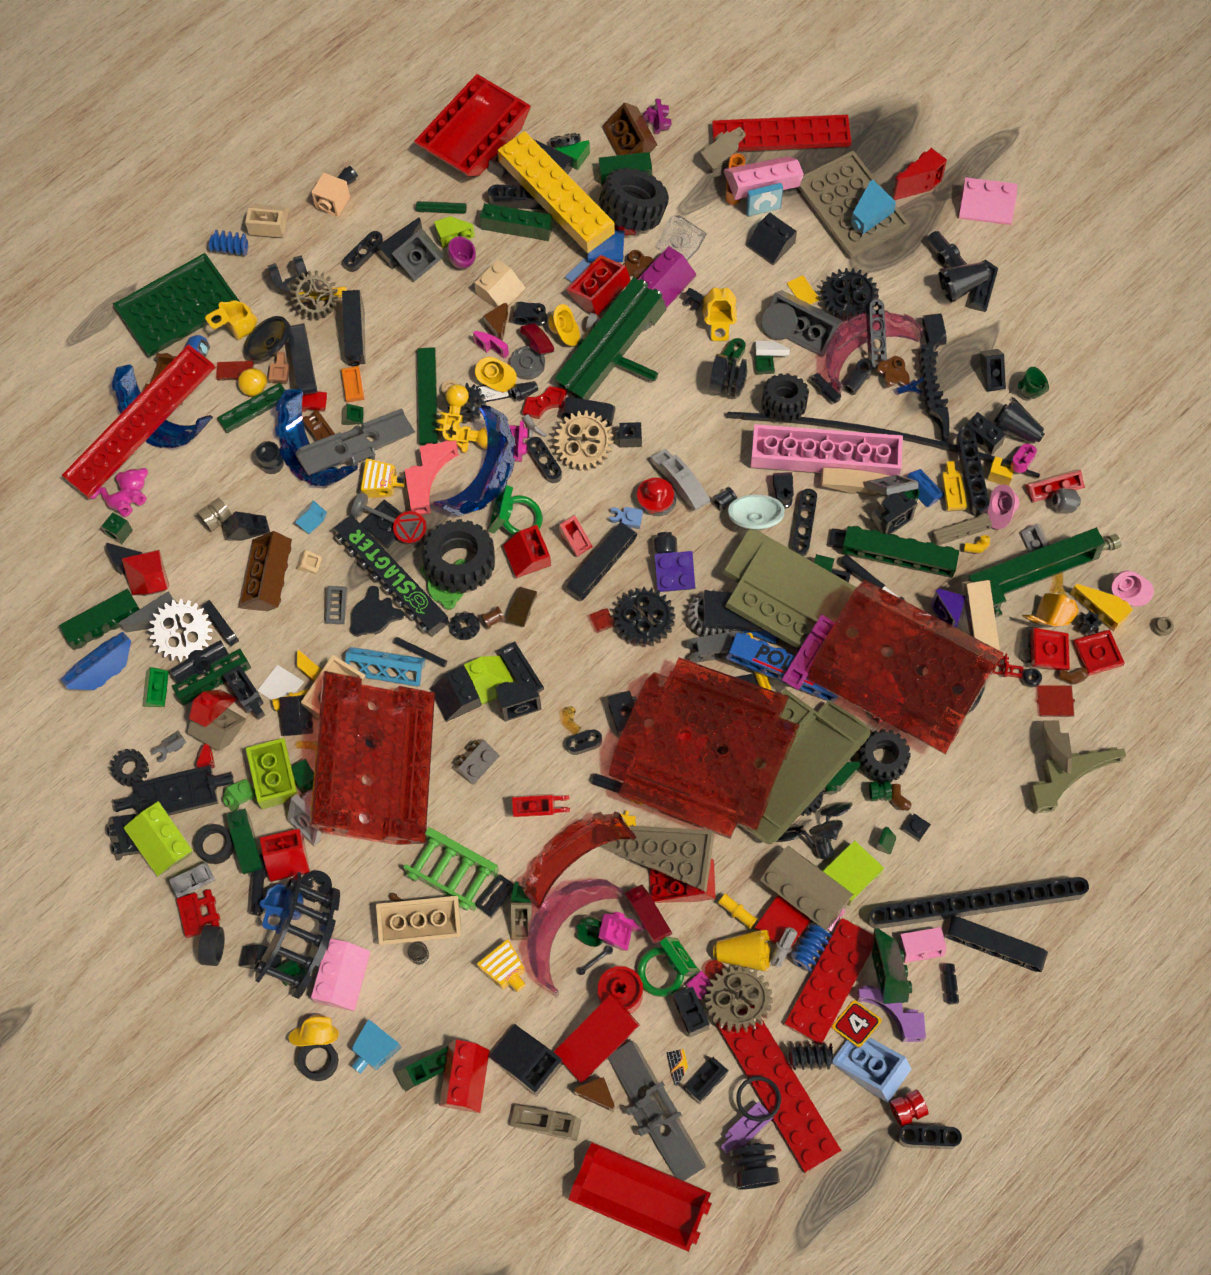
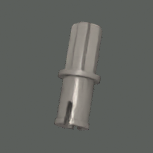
M787 927L780 941L776 943L777 947L770 958L771 964L774 965L777 960L776 966L781 967L787 953L791 952V945L797 935V931L794 928Z

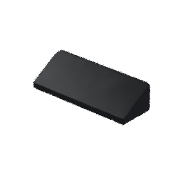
M985 259L981 262L990 268L991 274L989 279L969 292L965 304L967 308L982 312L987 311L998 272V267Z

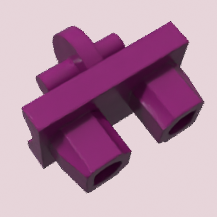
M656 98L655 105L648 107L643 113L644 120L648 121L649 124H653L654 134H659L661 130H669L672 125L671 119L664 118L669 114V105L661 104V99Z

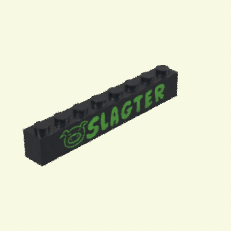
M352 515L334 527L335 539L339 544L342 545L344 543L348 553L352 557L356 556L359 559L358 563L364 570L368 569L371 572L370 575L373 580L383 585L382 588L386 594H392L395 598V603L400 608L404 607L407 610L406 614L412 621L416 620L419 623L418 626L424 634L428 633L433 637L449 624V619L445 612Z

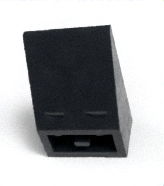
M516 1024L488 1056L536 1097L563 1065V1060Z

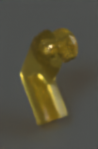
M568 706L562 711V723L576 735L581 730V727L574 722L575 708Z

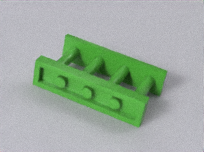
M429 827L425 833L428 845L413 868L405 864L406 876L415 882L418 879L448 897L458 896L459 907L466 911L469 909L475 911L476 906L472 899L486 876L492 875L496 877L499 872L498 865ZM440 846L445 849V854L431 877H428L420 871L435 847L438 848ZM458 856L462 859V864L448 887H445L437 881L451 858ZM474 865L479 868V874L465 897L454 891L468 868Z

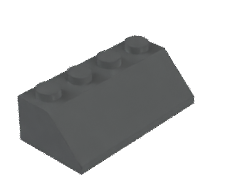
M783 290L775 292L770 306L776 303L788 304L794 309L798 319L796 330L787 338L824 357L837 338L844 321Z

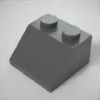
M422 228L392 253L414 281L444 256Z

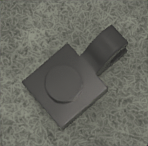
M178 730L164 739L161 745L152 748L151 751L153 755L157 752H162L157 757L158 762H163L168 752L180 750L187 742Z

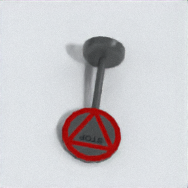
M361 492L356 497L351 509L352 516L360 517L364 510L393 522L394 534L403 543H416L424 537L427 530L426 521L419 513L407 511L395 519L368 507L367 494Z

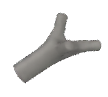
M530 415L523 417L529 428V438L532 437L533 431L546 437L547 434L536 426Z

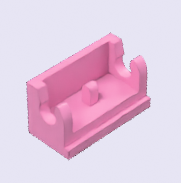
M941 927L900 935V946L904 953V963L945 956L947 947Z

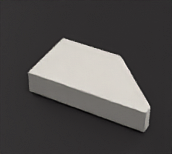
M756 341V355H790L789 348L775 341Z

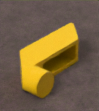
M300 650L297 651V667L299 671L314 683L322 669Z

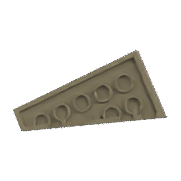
M598 824L595 842L598 846L704 892L707 891L715 834L713 831Z

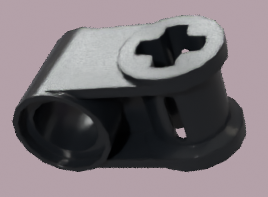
M522 301L515 303L512 319L515 324L528 325L535 323L538 326H542L547 322L546 308L543 304Z
M792 472L773 473L775 498L783 504L784 509L789 508L792 505V497L794 496Z

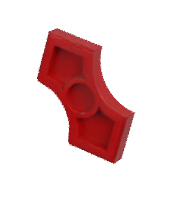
M549 386L543 394L536 397H527L522 416L530 415L531 418L540 419L547 410L562 408L567 390Z

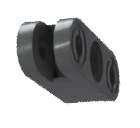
M732 631L688 640L686 642L687 647L697 650V652L689 656L690 662L698 663L726 658L734 636L737 632H742Z

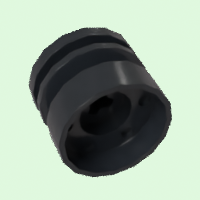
M716 354L710 378L709 392L721 394L724 386H727L728 395H731L733 388H736L735 396L740 397L747 378V359L742 358L740 366H737L738 358L735 357L732 365H729L728 356Z
M752 1143L730 1151V1158H740L731 1163L732 1166L742 1167V1171L733 1175L736 1190L756 1189L780 1183L778 1168L768 1167L767 1163L776 1160V1155H766L775 1151L774 1144Z

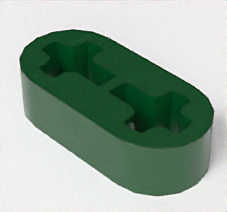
M734 338L730 341L722 354L728 356V359L732 356V361L728 362L729 365H732L735 357L738 358V362L740 361L745 352V341L741 338ZM738 345L741 346L740 348L738 347L736 351H734V347H737Z

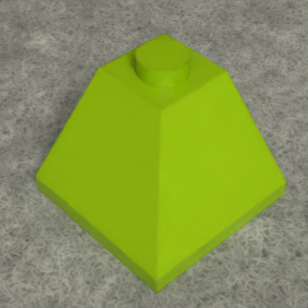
M481 656L464 664L482 705L497 698L495 687H498L499 684L513 682L501 656Z

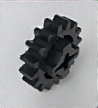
M466 383L465 388L469 394L467 403L470 402V404H465L460 410V415H463L465 423L468 422V419L474 422L475 416L480 419L479 413L485 412L482 406L487 405L486 401H484L486 399L485 395L481 394V388L476 390L475 384L469 387V384ZM477 399H478V406H477V408H476V407H475V403L477 402Z

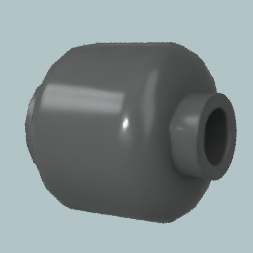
M1059 488L1051 497V505L1057 512L1073 513L1081 504V498L1074 489Z

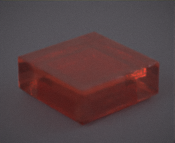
M608 608L590 614L597 633L615 627Z

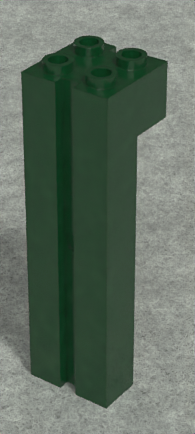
M633 277L554 378L557 384L576 398L589 400L650 322L654 326L667 309L662 293L655 288L653 290L647 288L649 285L644 280H638Z
M1096 527L969 575L968 581H990L996 618L1003 614L1000 608L1002 603L1007 601L1004 596L1005 594L1099 559L1105 542Z

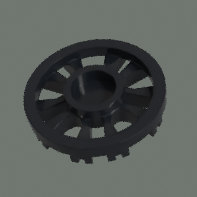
M567 133L564 136L558 135L550 138L549 143L551 147L572 145L580 142L581 136L580 133Z

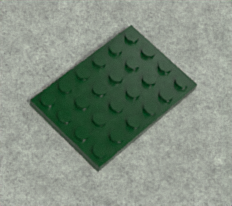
M203 253L113 303V305L147 356L151 357L208 324L205 319L206 315L219 309L218 304L220 302L240 301L207 254ZM215 315L212 317L211 321L213 322L221 316Z

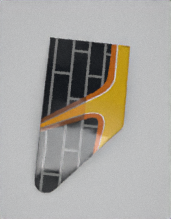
M684 1049L667 1052L675 1086L679 1085L688 1068Z

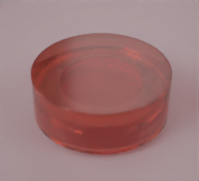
M711 960L706 964L704 973L709 979L717 981L715 974L717 973L722 976V969H725L722 962Z

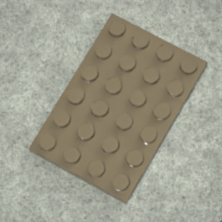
M854 150L803 175L800 187H798L850 258L910 229V223L897 206H895L893 214L863 235L853 228L851 224L853 212L871 180H874L880 186Z

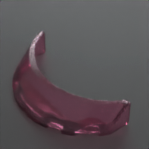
M885 310L886 337H902L917 342L921 340L923 328L911 316L889 313ZM866 312L852 317L847 323H843L833 334L827 348V374L833 388L840 394L842 393L843 384L839 381V375L845 360L855 349L867 342ZM877 321L872 323L873 329L878 331L879 323Z
M606 879L575 881L552 893L541 904L540 910L533 917L529 928L527 945L530 966L537 981L556 998L559 996V990L553 984L549 961L555 935L564 921L581 907L599 900L622 899L623 890Z

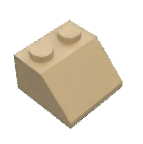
M498 259L474 282L476 295L495 308L503 303H507L509 307L526 290L512 269Z

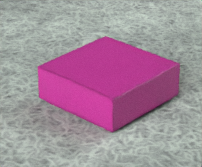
M702 971L686 984L688 988L693 986L700 1001L708 994L706 987H712L710 979Z

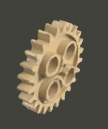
M578 411L576 417L571 413L570 420L565 417L566 423H559L562 429L555 430L559 436H554V439L559 441L554 444L556 448H560L556 451L557 455L563 454L560 457L561 461L567 459L566 465L568 466L573 463V469L579 465L580 471L583 470L584 466L590 470V465L592 464L597 468L596 462L603 464L602 458H609L606 452H612V449L608 446L614 445V442L609 440L613 438V434L608 433L611 431V427H605L607 421L601 422V415L595 418V412L589 416L588 411H585L584 415H581L580 411ZM574 427L580 428V432L577 435H573L571 430ZM591 429L599 430L596 436L589 435ZM583 437H586L587 441H585V444H582L580 441L583 440ZM568 438H573L576 440L568 441ZM597 440L600 441V443L590 442V441H597ZM572 445H577L579 447L578 451L575 453H571L569 451V448ZM589 447L597 448L596 453H587Z

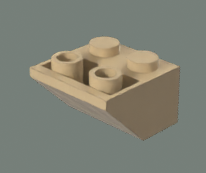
M254 204L249 207L245 221L249 235L284 237L289 207Z

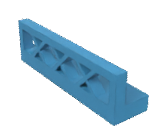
M350 647L346 652L345 663L349 665L350 661L358 662L362 667L358 671L365 674V678L413 686L421 685L425 658ZM374 664L381 671L377 674L371 673L367 667ZM392 667L395 668L399 672V674L393 677L390 676L386 670ZM408 670L417 671L416 680L409 679L405 673Z

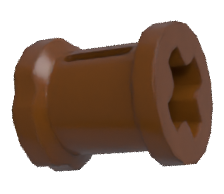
M498 606L487 614H481L487 629H490L492 625L500 621H505L504 615Z

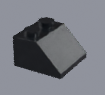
M769 212L758 223L746 247L771 265H774L795 244L797 231Z
M464 665L446 673L430 688L446 722L482 706L480 697Z
M514 681L510 683L503 682L498 687H495L497 700L505 722L542 710L539 693Z

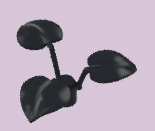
M835 802L821 809L820 814L826 816V822L816 825L809 830L810 835L817 836L815 842L803 830L804 826L800 824L791 825L776 842L792 841L804 835L811 843L812 848H816L820 859H827L833 856L834 851L831 839L837 840L838 833L843 827V822L841 820H830V818L843 815L852 807L853 803Z

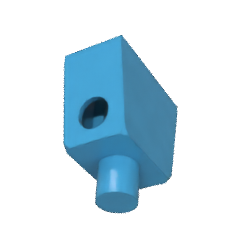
M368 1020L352 1047V1051L359 1057L351 1067L360 1074L368 1064L375 1070H378L402 1047L371 1020Z

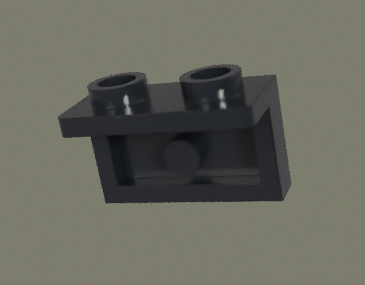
M305 695L279 697L283 736L313 733L312 714L301 704Z
M135 814L112 817L106 825V834L111 840V853L115 855L116 861L121 860L123 856L141 854L124 830V827L136 817Z

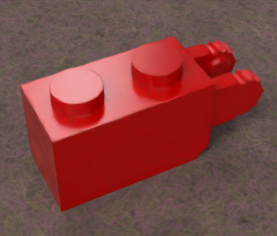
M569 795L512 797L513 817L545 816L570 812V807L555 808V800L567 801L570 799Z

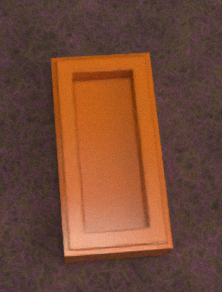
M359 366L341 369L346 402L365 400Z

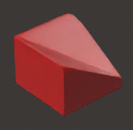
M204 744L198 752L197 767L211 765L212 768H215L213 751L208 744Z

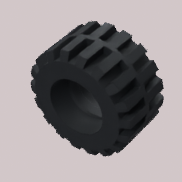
M780 373L778 376L773 375L771 379L768 378L763 387L761 401L764 413L769 415V418H775L779 422L780 420L784 422L790 420L792 422L796 418H801L805 413L809 396L808 386L806 383H803V379H798V376H791L789 373H786V375Z
M881 729L880 733L876 730L864 742L859 752L858 761L861 764V771L865 770L864 775L867 778L871 776L872 781L875 782L878 779L880 780L879 783L885 780L892 782L893 779L898 780L900 775L905 773L911 753H909L910 746L906 745L907 740L900 738L901 734L897 733L895 735L893 730L890 729L889 732ZM877 749H887L893 753L895 761L890 764L880 763L874 757L873 752Z

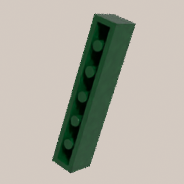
M848 526L841 554L953 578L960 550L950 546H938L932 542H920L914 538L906 539L895 534H883L877 530H865L859 526Z

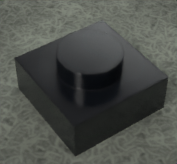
M914 813L902 831L920 842L931 824Z

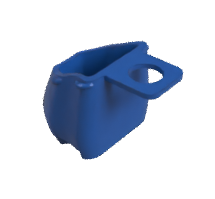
M283 883L269 888L265 899L260 901V906L265 913L262 923L264 929L276 931L278 924L275 926L270 925L268 918L272 916L281 919L287 895L286 885ZM299 892L297 902L304 904L302 894ZM295 910L292 920H299L302 913Z

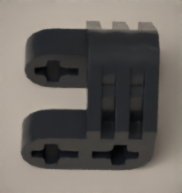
M302 255L293 257V262L299 275L298 278L303 280L301 273H304L307 277L308 272ZM277 264L267 265L273 284L290 292L288 282L295 280L297 276L287 278L282 282Z

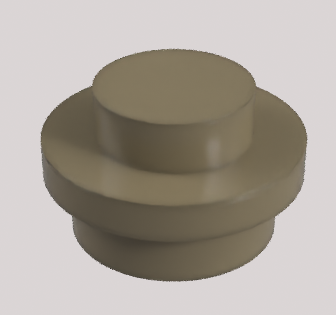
M1160 617L1155 621L1154 629L1159 635L1167 636L1172 633L1174 624L1170 618Z

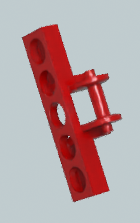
M1005 653V656L1000 655L992 659L990 658V661L983 660L985 665L988 664V668H984V670L989 675L997 674L1004 677L1009 676L1022 679L1024 667L1010 665L1009 661H1007L1009 660L1007 653ZM995 658L1004 660L1003 664L994 663ZM999 666L1001 668V671L996 672L994 670V667ZM1015 669L1019 670V671H1020V674H1019V673H1013V670H1015Z

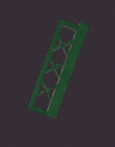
M239 648L212 664L207 673H197L180 684L172 685L182 705L185 706L204 691H211L226 683L227 681L223 675L240 665L244 672L251 669V666ZM240 655V658L232 662L233 658ZM219 666L222 667V668L218 669L217 671H215V668H217V667H219ZM185 685H188V687H186V688H184V689H182V690H180V691L178 690L179 688H181V687H183V686H185Z

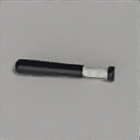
M844 555L841 558L840 564L879 593L890 598V600L895 602L896 607L899 608L905 601L904 597H899L889 590L884 583L851 557Z

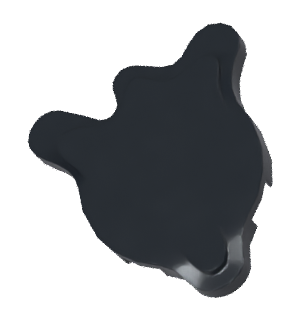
M370 586L367 597L360 601L353 609L350 630L355 637L367 635V633H375L376 635L385 630L391 622L402 620L405 615L403 610L393 607L390 598L379 599V589L377 586Z

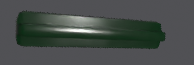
M417 201L416 211L465 214L467 212V204Z

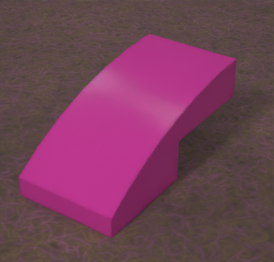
M481 331L473 332L474 343L486 353L493 349L503 359L509 355L508 345L499 338Z

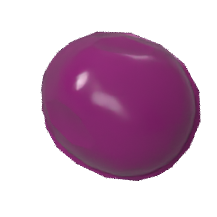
M461 236L450 240L447 254L451 264L460 269L474 264L476 251L473 243Z

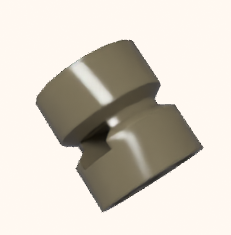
M219 497L210 503L209 508L205 506L197 512L199 518L210 532L220 526V522H224L232 515Z

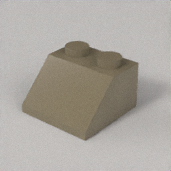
M226 709L207 727L191 720L187 733L194 736L195 739L208 744L212 749L220 751L230 745L246 722V718L230 709Z

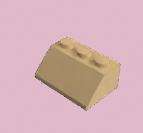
M332 655L301 701V704L317 719L333 728L364 682L366 675Z

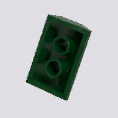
M875 928L871 957L883 1004L908 1002L909 993H912V983L907 980L908 968L907 965L903 964V949H899L897 940L879 928Z

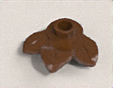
M632 250L627 255V261L623 265L626 266L629 276L633 275L636 279H639L651 266L654 259L644 256L639 250Z
M893 356L889 360L878 364L876 371L884 374L887 387H892L897 383L903 388L909 385V373L906 371L905 362L901 357Z

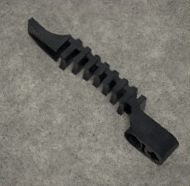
M941 313L922 316L926 345L920 346L918 354L926 413L929 414L930 419L938 424L942 442L947 443L950 422L948 406H945L948 403V398L941 399L944 394L943 391H938L940 383H935L938 377L937 375L934 376L937 372L936 367L934 368L937 364L936 357L938 356L936 349L940 345H946L947 342L943 316Z

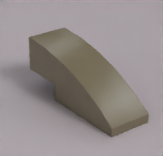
M1043 720L1042 737L1047 752L1064 772L1071 774L1072 753L1069 733H1061L1059 720Z
M515 1105L510 1126L577 1141L581 1119L554 1111Z

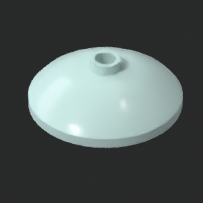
M766 495L740 497L734 500L728 508L729 518L736 525L750 530L771 528L778 524L785 514L783 504L779 500Z

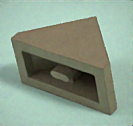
M511 903L512 940H532V903Z

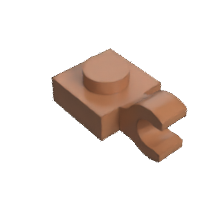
M278 352L276 363H271L268 378L270 383H288L290 367L289 364H286L287 357H285V352Z

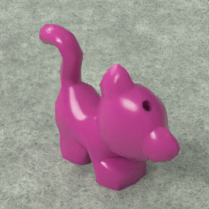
M140 468L119 472L116 475V481L119 483L121 491L109 495L105 487H100L91 499H95L99 494H102L103 500L107 503L108 507L118 511L124 517L129 516L133 511L131 503L141 506L147 500V497L141 490L144 488V479L148 475V470Z

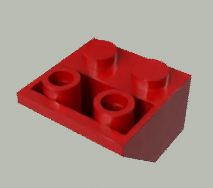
M538 525L519 531L503 545L516 579L551 566V556Z
M300 828L260 837L263 858L270 882L294 877L297 872H300L301 875L310 872L304 836Z

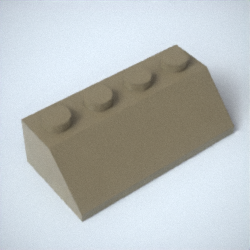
M787 846L760 879L761 882L825 930L832 927L854 895L790 846Z

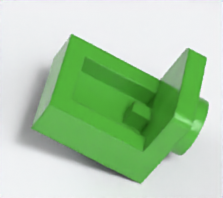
M244 779L227 787L222 799L224 804L232 812L238 810L239 805L255 798L256 792L250 783Z

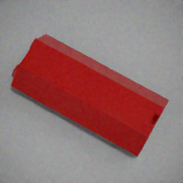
M593 1142L585 1154L580 1172L573 1184L568 1199L689 1252L692 1244H697L701 1234L697 1230L703 1214L708 1215L712 1205L708 1201L711 1192Z

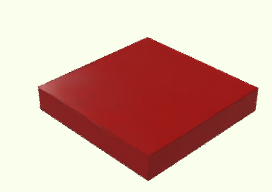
M1039 628L1031 629V666L1060 671L1070 670L1069 633Z
M1111 630L1073 641L1081 663L1088 672V676L1122 667L1125 664Z

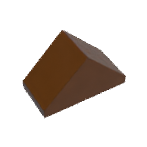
M507 303L501 304L483 316L486 328L493 336L502 341L509 313Z
M604 1077L576 1087L574 1091L576 1096L614 1112L615 1105Z

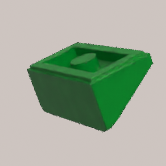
M150 667L146 671L143 707H165L169 670Z

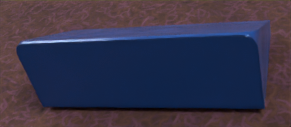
M922 469L911 472L906 477L918 482L920 492L918 499L926 507H930L945 496Z

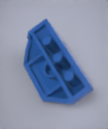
M122 631L118 636L108 639L74 664L60 680L68 689L96 690L98 687H102L107 680L119 674L126 667L131 645L130 638Z

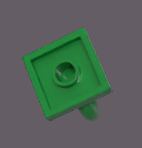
M506 485L495 498L488 532L495 534L502 525L512 535L521 531L509 522L513 510L512 504L524 503L532 508L535 514L533 526L538 525L539 529L543 522L542 511L539 505L527 496L515 495L511 497L513 487Z
M665 937L660 941L662 947L648 950L639 961L637 974L641 978L643 989L651 995L657 997L669 996L680 988L684 976L695 977L700 972L678 938ZM657 955H665L669 965L677 971L674 982L666 988H656L646 978L647 963Z

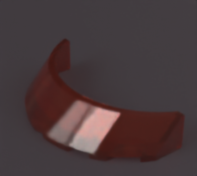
M614 811L613 814L605 815L599 812L595 813L591 819L584 821L582 818L554 836L544 846L545 851L540 856L534 857L530 863L531 870L527 877L522 879L521 885L524 893L537 909H540L546 895L556 880L580 857L612 841L623 839L635 840L637 838L620 812Z

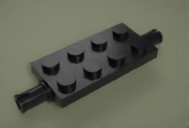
M207 765L133 783V794L130 797L115 799L114 804L116 805L114 807L116 812L134 808L139 815L159 801L168 816L219 804L216 792L217 787L234 784V777L231 771L214 776L212 766Z

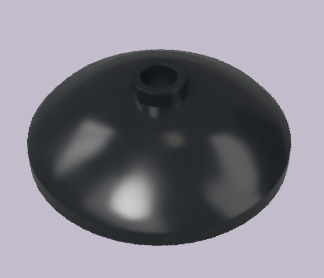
M273 316L259 323L245 341L244 352L246 356L251 360H264L279 352L289 337V322L282 316Z

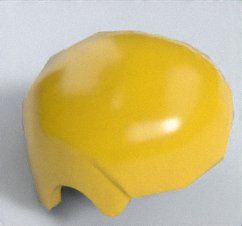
M257 368L243 371L238 379L239 389L247 396L258 395L268 383L264 372Z

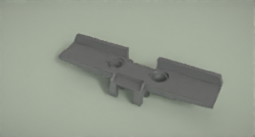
M401 408L365 422L361 427L357 425L352 430L344 433L339 432L300 447L295 454L308 475L346 461H350V469L353 470L358 467V462L366 458L375 460L376 449L415 433V430ZM372 435L376 440L373 442L369 441L367 436Z
M631 1040L614 1051L609 1056V1059L634 1104L633 1107H629L625 1111L628 1116L634 1115L640 1126V1129L637 1130L639 1136L642 1137L649 1133L652 1135L675 1177L682 1181L687 1180L706 1168L704 1160L679 1119L682 1116L681 1112L677 1111L667 1094L664 1082H658L637 1043ZM646 1086L648 1088L646 1096L641 1098L639 1090L641 1087ZM658 1093L671 1117L667 1118L654 1094ZM663 1124L669 1125L671 1128L668 1136L661 1134L660 1128Z

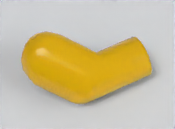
M982 535L975 544L965 542L964 552L982 553L990 546V537Z

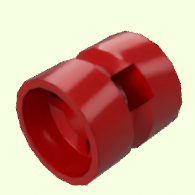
M917 1089L905 1094L904 1099L898 1097L889 1102L891 1111L900 1127L912 1123L913 1118L919 1120L929 1115L924 1098Z

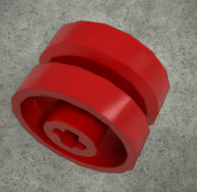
M615 966L608 969L601 975L598 982V999L600 1004L610 994H613L628 1012L633 1014L640 1007L643 1000V983L640 976L633 969L626 966ZM618 990H623L624 993L621 994V992H617V991H618Z

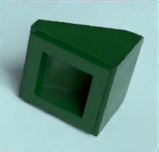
M347 403L342 408L341 424H363L364 407Z
M816 554L814 563L832 572L835 558Z
M885 826L876 847L878 851L886 854H891L896 841V835L889 827Z

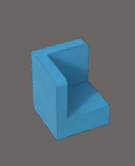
M313 500L299 513L295 523L310 534L324 521L327 511Z

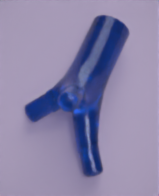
M921 377L917 381L912 380L909 384L896 388L897 394L900 395L910 391L921 394L922 391L917 389L916 386L924 378Z

